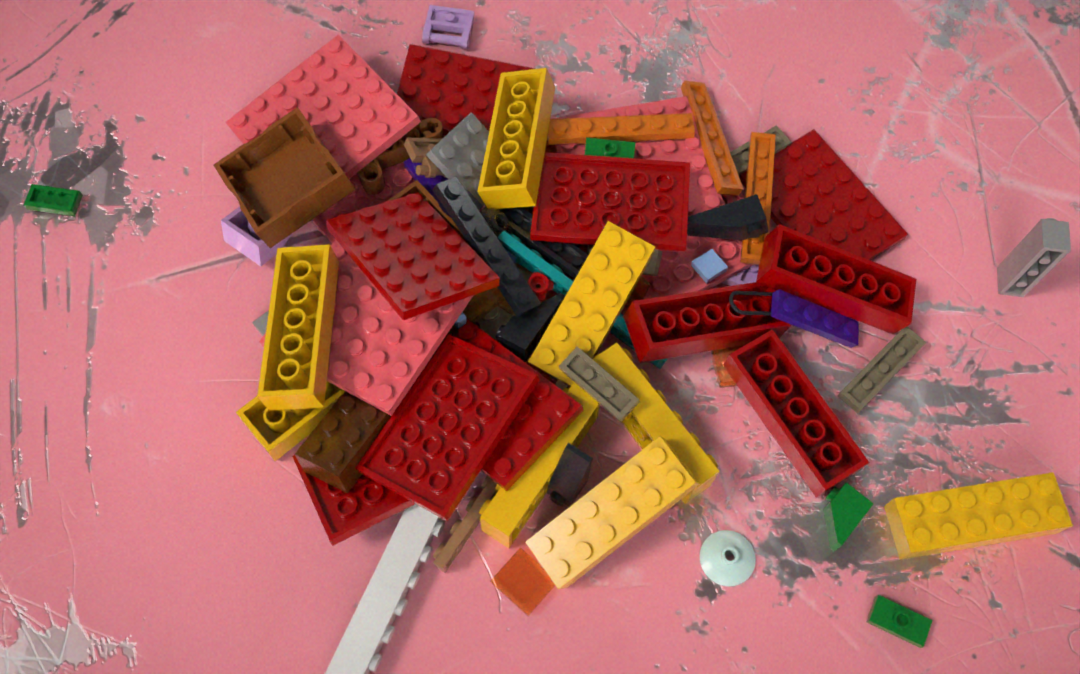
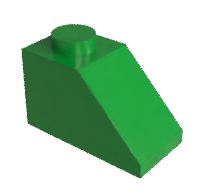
M847 482L840 488L834 486L825 498L828 504L824 507L823 512L829 546L833 551H836L845 543L874 504Z

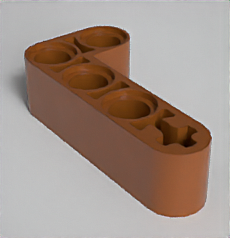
M436 118L422 120L386 149L389 151L382 152L357 172L365 192L372 195L381 193L385 187L382 170L410 158L404 146L407 137L443 139L442 123Z

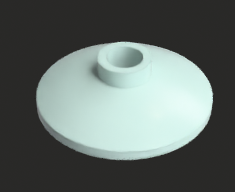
M730 530L717 531L704 541L700 549L699 559L702 570L711 581L718 585L727 587L740 585L754 571L756 563L754 549L750 542L737 532ZM729 551L733 553L734 560H727L725 558V552Z

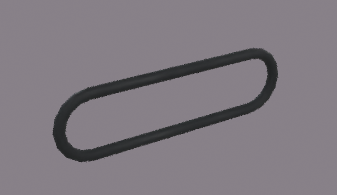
M734 291L729 296V303L735 312L742 315H771V311H742L735 306L733 297L735 295L772 296L773 292Z

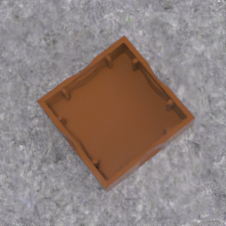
M298 107L273 123L258 137L241 145L213 164L227 188L238 199L240 209L253 230L269 248H272L356 190Z

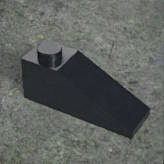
M757 194L688 217V236L746 240L758 238L768 233L767 219Z
M559 293L541 302L538 308L520 317L516 315L511 317L506 325H501L496 334L498 342L526 363L536 349L565 295Z
M570 443L566 445L547 488L550 500L561 507L563 505L570 507L588 481L593 460L592 457Z

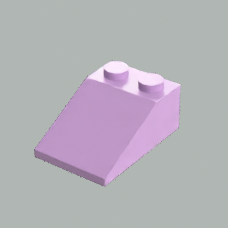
M240 207L221 220L224 241L259 266L264 265L277 254V248H283L293 235L292 233L272 248H269L255 233Z

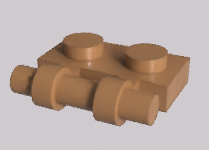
M407 137L404 146L412 162L422 163V165L416 166L417 175H424L426 178H435L436 175L447 178L426 156L442 139Z

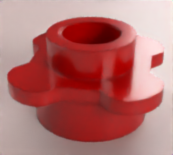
M539 272L532 273L528 279V284L539 301H543L545 294L554 287L553 281L548 280L545 275Z

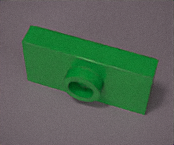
M586 138L584 155L634 158L635 142Z
M31 184L24 207L27 210L75 216L83 194L79 190Z
M877 595L866 622L922 648L925 645L933 620Z

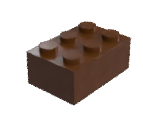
M345 391L295 452V456L304 472L348 494L362 475L355 469L391 416Z

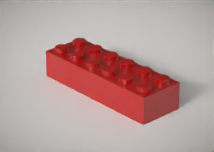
M780 224L764 238L756 282L777 290L780 289L891 334H895L912 324L916 278Z
M759 282L632 301L623 316L639 363L746 345L772 329L780 338L791 324L771 317V315H742L734 311L729 303V296L734 291H777V289ZM735 295L733 297L735 306L742 311H771L772 296Z
M773 329L729 354L723 365L816 498L870 463Z

